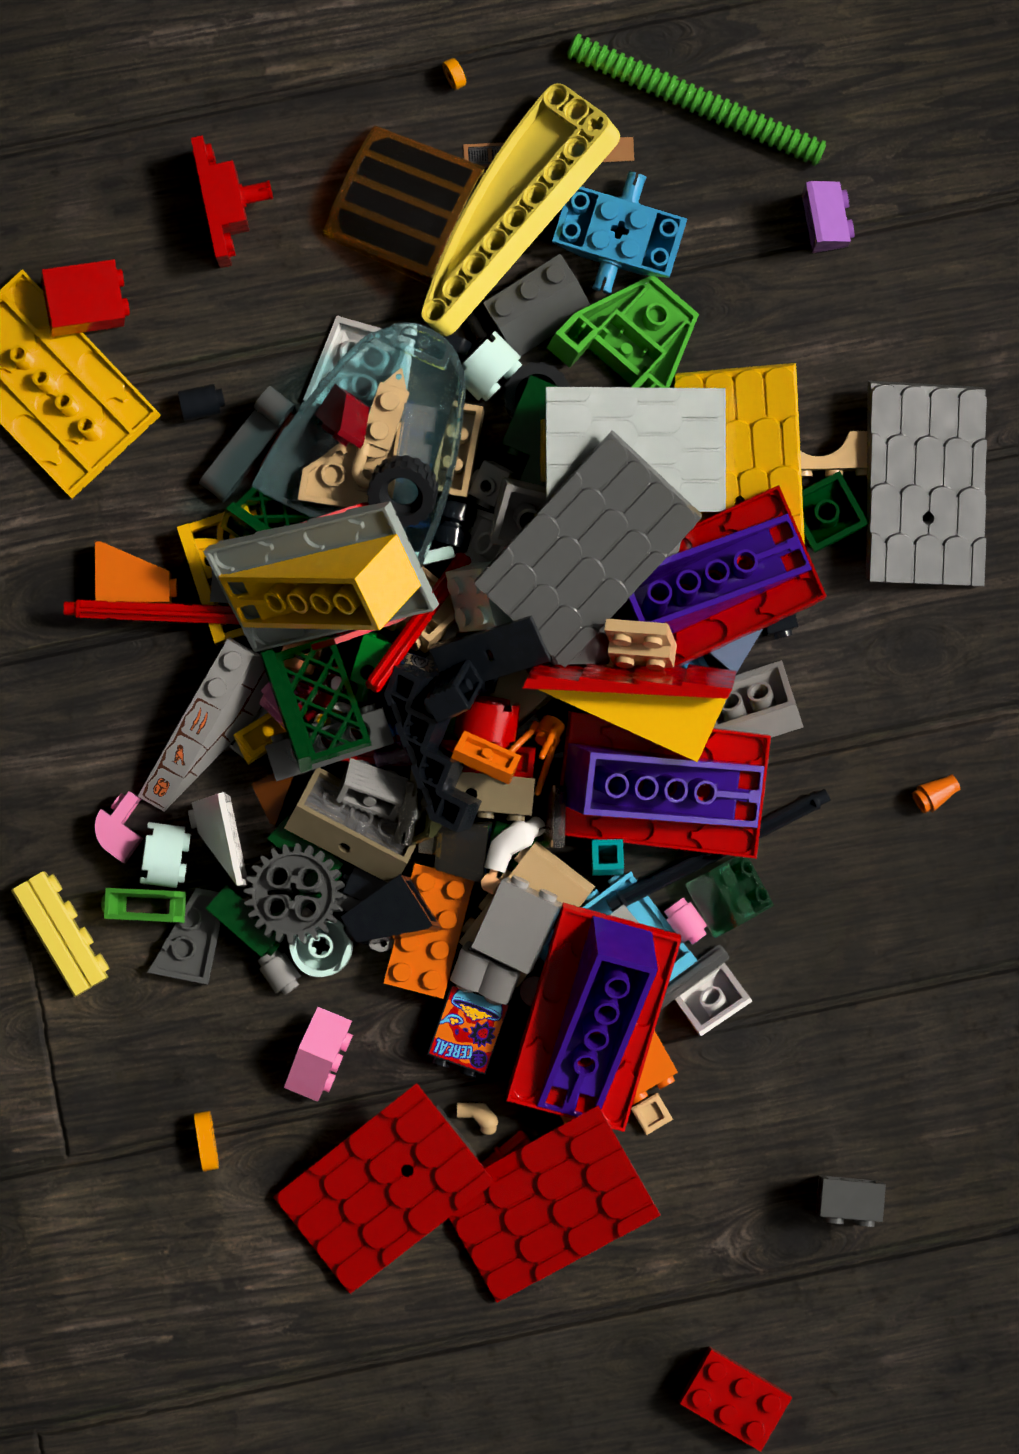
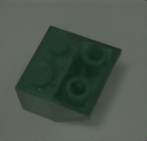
M735 856L685 884L714 938L740 926L774 906L752 862L746 857Z

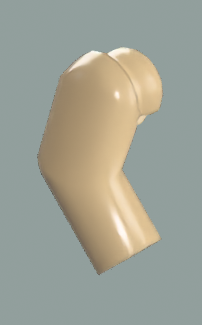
M457 1102V1118H474L481 1127L480 1131L485 1135H492L496 1132L498 1125L497 1116L486 1104Z

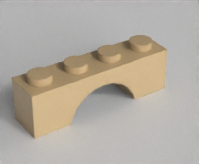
M849 431L844 444L837 451L826 456H811L800 451L802 478H811L814 472H825V477H829L839 471L842 476L843 472H855L856 477H867V431Z

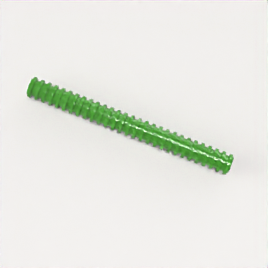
M578 33L575 35L567 52V58L570 60L575 58L577 63L580 64L582 61L586 67L593 66L595 71L603 70L602 74L604 75L609 73L613 79L619 77L620 82L628 81V85L631 87L635 84L638 90L644 88L647 94L653 92L655 97L662 96L666 102L669 99L673 105L680 104L682 109L690 108L689 112L694 113V111L699 112L698 116L700 117L706 115L707 120L715 119L718 125L722 122L725 124V128L731 126L733 131L737 132L740 130L744 136L749 134L753 140L756 137L760 139L759 142L762 144L764 141L767 142L769 147L777 146L778 151H781V149L786 150L785 154L787 155L793 153L795 154L794 158L802 157L805 163L809 160L812 162V166H816L822 157L826 147L825 140L819 142L817 137L813 136V138H810L806 132L803 135L799 133L800 130L797 128L794 131L790 125L783 126L781 121H778V123L773 122L774 118L772 117L766 119L763 113L757 115L756 110L752 109L750 112L747 110V106L739 107L738 102L732 104L730 99L726 98L723 100L719 94L714 96L710 90L705 92L701 86L699 89L695 88L694 83L686 84L685 79L679 81L677 80L678 76L670 77L667 71L663 74L660 72V68L654 70L651 68V64L645 66L642 64L643 61L639 60L636 62L632 56L627 58L623 52L618 54L614 48L608 50L607 45L602 47L599 46L598 41L590 42L589 37L581 38L582 34Z

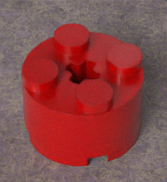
M485 695L477 696L470 710L456 716L454 733L458 735L457 741H459L463 732L467 731L506 749L507 745L516 740L521 704L516 702L511 707L509 706L510 700Z

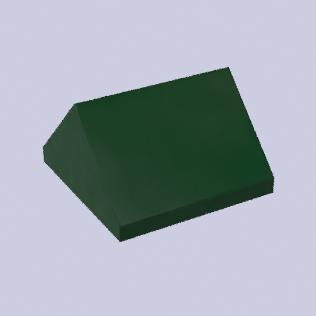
M840 471L802 490L804 539L814 553L869 524Z

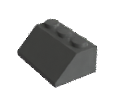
M559 254L483 303V310L500 336L520 356H523L553 337L574 313L590 306V303L577 278L562 255Z

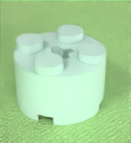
M496 331L490 336L493 340L492 343L487 339L460 366L464 371L463 373L457 369L452 374L477 400L483 398L487 401L501 387L497 381L502 376L508 380L522 366L518 361L521 356Z
M148 822L147 828L153 829L152 835L145 837L141 870L147 871L146 878L140 877V883L177 888L178 882L184 883L187 864H181L182 852L189 851L191 834L185 833V827Z
M336 919L337 923L330 921L326 923L329 930L328 933L321 929L317 930L318 940H315L309 934L307 935L306 944H303L299 937H296L294 945L289 944L291 957L301 971L314 977H326L338 973L347 965L352 955L353 942L343 930L345 925L340 920ZM324 937L326 938V944L330 948L329 951H323L319 955L313 943L314 941H320Z

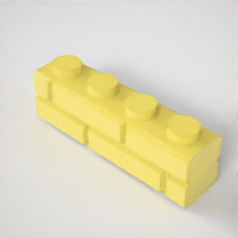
M43 871L11 891L71 993L76 997L107 979L108 976L105 971L109 970V966L101 953L95 955L91 949L90 944L94 943L87 929L85 927L80 929L74 918L78 914L71 902L68 900L64 903L58 892L62 890V887L55 875L51 874L48 876Z

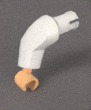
M532 817L526 822L521 820L515 821L491 841L484 866L490 870L481 880L483 890L495 895L501 882L500 879L496 878L498 872L505 873L512 855L531 846L534 838L545 832V829H540L545 826L541 818Z

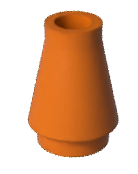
M950 774L945 778L918 785L917 790L912 793L913 799L921 812L927 813L930 811L933 813L953 794L960 791V785L957 779Z

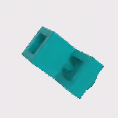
M591 839L592 876L624 875L623 839Z

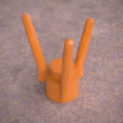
M545 715L540 723L533 721L530 728L508 749L515 753L533 734L536 735L535 741L542 746L539 758L542 760L546 756L534 792L536 796L541 794L556 748L561 741L560 737L565 730L564 724L558 718L550 715Z

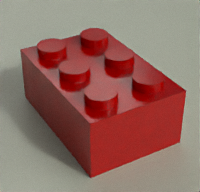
M709 1346L681 1394L679 1403L761 1452L790 1403L792 1396L787 1391Z

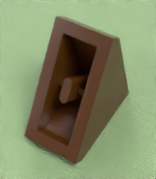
M273 773L251 784L269 823L278 826L295 776L276 781Z

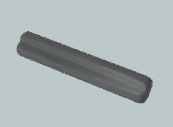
M717 945L699 958L697 962L668 983L661 1009L728 961L729 955L721 945Z

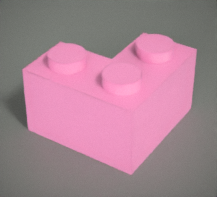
M317 1007L298 1048L284 1088L317 1102L323 1091L329 1093L336 1075L331 1074V1071L337 1073L343 1059V1055H340L339 1052L340 1050L347 1051L353 1036L348 1033L352 1021Z

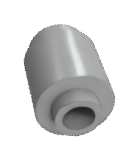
M279 948L271 957L266 954L258 960L261 965L260 971L275 993L282 991L286 995L299 986L297 980L301 975L285 952L282 953Z

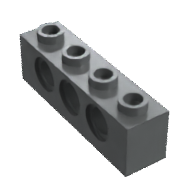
M372 703L359 708L372 746L312 764L311 770L394 744L397 739L386 706L378 708L377 703ZM347 712L341 713L339 715L346 717ZM353 716L351 720L356 722L355 716ZM329 718L331 723L323 725L322 730L336 735L342 723ZM313 722L310 724L316 727L318 722ZM347 726L341 738L349 742L359 740L353 736L351 732L352 727ZM308 731L309 737H311L313 732ZM287 732L271 736L272 742L265 745V749L276 781L301 774ZM318 735L312 745L315 753L328 749L322 742V736Z

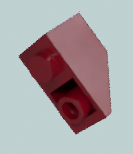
M334 384L314 415L323 422L320 427L330 433L335 440L346 447L351 442L361 449L365 440L370 408L360 399Z

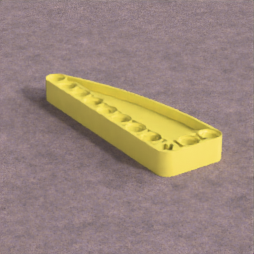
M561 83L553 84L538 98L501 147L466 204L444 249L422 308V318L438 335L449 336L459 328L618 144L620 133L607 115Z

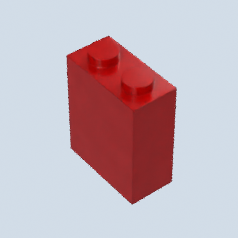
M115 259L42 269L41 284L51 337L124 327L125 316H130L128 299L121 296L120 287H124V277L122 269H116Z

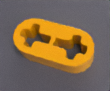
M211 1112L194 1113L203 1171L219 1169Z

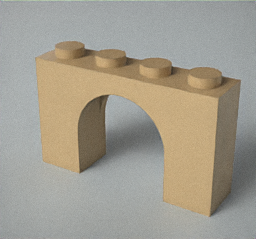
M537 841L531 848L527 847L518 853L514 860L519 864L512 872L506 869L505 873L499 878L500 880L506 877L512 878L513 875L521 877L530 883L528 887L540 892V889L548 890L558 896L557 901L575 905L576 907L582 905L595 887ZM488 893L479 904L478 908L482 910L480 915L476 919L470 916L463 925L461 932L464 935L459 941L461 945L464 946L467 941L474 942L494 898L492 894ZM521 973L516 987L520 985L527 974Z

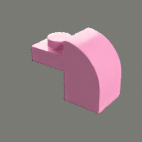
M130 791L126 795L121 793L111 806V809L114 810L112 815L100 809L95 821V833L98 842L108 853L122 863H127L144 839L124 825L141 801V798Z

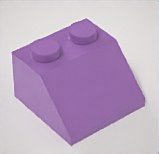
M806 182L802 191V200L812 253L849 247L850 238L855 237L852 219L847 220L845 208H849L847 190H841L840 182Z

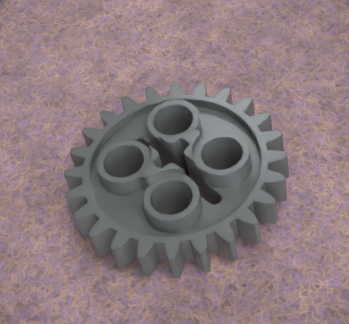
M296 843L293 852L290 851L286 844L283 845L282 854H279L274 848L271 849L273 858L269 860L261 856L264 864L262 868L255 865L252 866L257 873L256 877L250 876L246 878L253 884V888L244 889L247 895L252 896V899L247 900L244 904L247 907L254 908L248 916L251 919L260 918L256 922L255 927L259 930L266 927L264 935L268 938L276 932L275 937L278 943H281L285 936H287L290 945H294L296 937H299L300 941L306 944L307 935L309 934L315 940H318L317 930L321 929L328 933L329 930L326 923L328 921L332 923L338 922L332 915L333 912H343V909L336 904L337 901L346 899L344 894L337 892V890L345 887L342 881H335L341 875V872L338 869L330 871L334 862L331 859L323 862L325 854L322 851L313 856L314 848L310 845L304 853L299 843ZM280 871L287 872L288 878L286 882L282 885H275V875ZM310 873H317L318 882L311 887L305 886V877ZM295 888H297L303 894L321 893L322 896L320 898L297 895L295 896V901H293L288 895L269 896L268 892L272 890L294 893ZM277 902H284V912L279 916H273L271 913L272 906ZM309 903L315 904L316 911L313 916L303 917V907Z

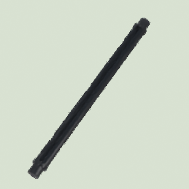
M823 789L815 794L812 792L806 797L762 818L759 839L820 809L821 805L831 801L827 791ZM695 852L633 885L617 891L616 895L607 899L606 902L612 912L623 904L628 907V905L727 855Z

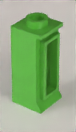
M106 888L105 894L102 897L101 907L104 912V919L185 923L186 892ZM127 897L170 899L169 914L126 912Z

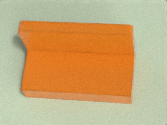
M464 731L451 758L485 775L510 784L521 755Z

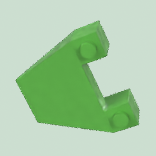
M649 276L574 313L555 333L547 349L570 368L589 348L632 387L670 388L699 314L656 276Z

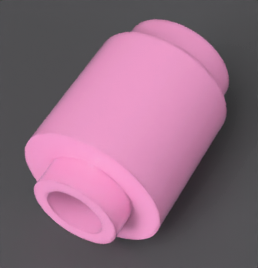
M684 897L664 911L668 917L666 921L675 933L681 935L683 943L689 940L693 945L707 934L704 928L708 924L691 902L688 903Z

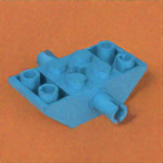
M628 171L621 197H614L580 187L563 206L552 243L580 257L600 263L592 288L600 292L603 281L606 280L603 289L605 294L612 293L618 269L640 275L670 278L686 226L687 218L639 203L647 177L639 174L636 185H633L636 172ZM623 228L624 232L628 235H622L620 239L615 238V232L612 230Z

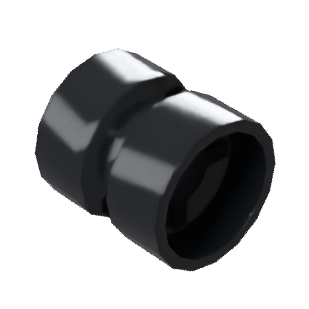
M440 500L436 513V519L439 521V524L433 525L429 543L437 548L451 546L456 553H467L471 534L467 530L474 526L478 510L460 502Z

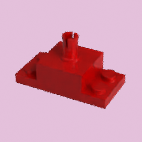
M203 135L192 137L191 143L215 257L220 268L232 266L230 257L236 256L231 235L250 231L245 211L247 204L273 199L270 180L243 186L239 182L233 160L216 163L211 143L206 144Z

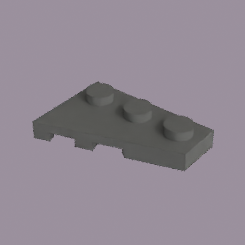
M201 888L195 889L185 906V923L176 922L147 973L209 984L221 922L206 910V907L219 892Z

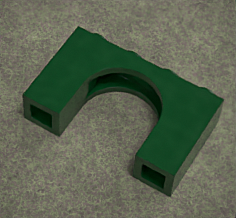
M288 815L267 838V841L281 853H283L284 844L293 852L296 843H299L303 853L310 845L314 848L313 856L322 851L325 854L323 862L329 859L334 862L330 871L339 870L343 866V863L332 853L284 829L290 818ZM341 872V875L335 881H338L344 873ZM308 874L304 880L305 886H314L318 882V874ZM226 885L210 902L206 910L260 958L265 953L271 957L282 944V942L278 943L276 941V932L268 938L264 935L266 927L260 930L257 929L255 924L260 918L251 919L248 916L254 908L247 907L244 904L245 901ZM300 891L298 894L313 898H320L322 896L320 893L303 894ZM309 903L303 907L302 911L306 907L312 910L316 905ZM284 910L272 913V915L279 916Z

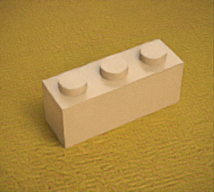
M453 401L439 473L437 496L468 501L470 481L473 475L484 416L483 406Z

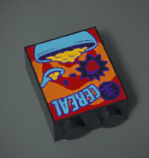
M452 984L427 1055L433 1056L431 1062L449 1068L450 1063L462 1067L461 1073L478 1078L479 1073L486 1075L510 1004L493 1005L487 1002L481 994L477 992H463L456 985Z

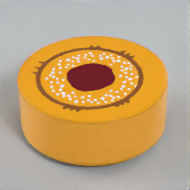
M455 58L442 62L444 73L451 87L457 90L465 86L466 78L459 62Z

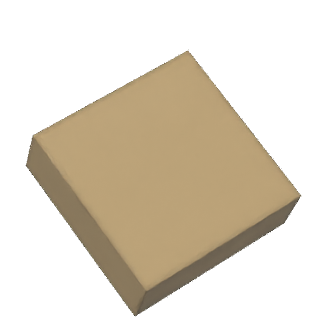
M658 1093L631 1108L646 1135L673 1120Z

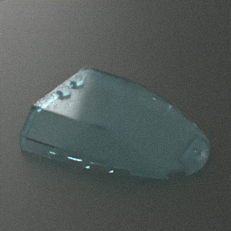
M407 322L393 323L392 326L370 332L338 361L334 369L318 383V387L301 404L299 411L292 421L283 429L260 468L252 486L284 506L312 519L344 509L298 501L303 468L316 461L339 443L330 433L320 427L323 422L314 414L334 384L360 399L371 409L379 383H384L396 371L402 368L406 389L410 392L400 421L405 422L400 456L410 455L412 458L421 459V462L424 464L427 463L430 466V470L435 473L436 482L439 485L432 513H429L428 518L425 521H420L418 525L403 527L408 537V542H410L422 566L438 529L454 477L464 419L465 374L457 352L441 334L420 324ZM401 375L396 376L397 380H400L402 378ZM397 478L393 500L400 504L413 502L418 496L416 485L409 479Z

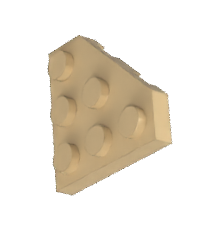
M405 422L399 423L392 447L387 456L382 458L367 457L363 469V475L367 480L371 479L375 467L380 465L382 460L392 458L395 455L400 456ZM339 442L323 456L303 468L298 501L347 508L363 502L368 503L367 489L358 486L351 474L352 463L358 447L351 442L348 447ZM396 479L388 485V494L392 500Z

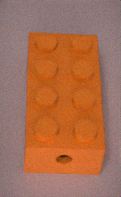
M415 863L411 880L442 928L437 932L395 939L384 984L444 999L475 879Z

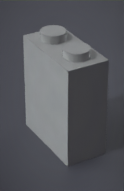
M513 875L512 878L506 877L501 880L471 948L525 974H529L534 970L563 903L557 901L558 896L545 889H540V892L528 887L530 883L527 880Z

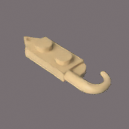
M402 368L396 371L384 383H379L368 416L364 444L361 449L357 448L352 463L351 474L353 480L364 489H368L370 482L363 475L367 457L382 458L390 452L410 392L406 389ZM401 375L402 378L400 380H397L396 376Z

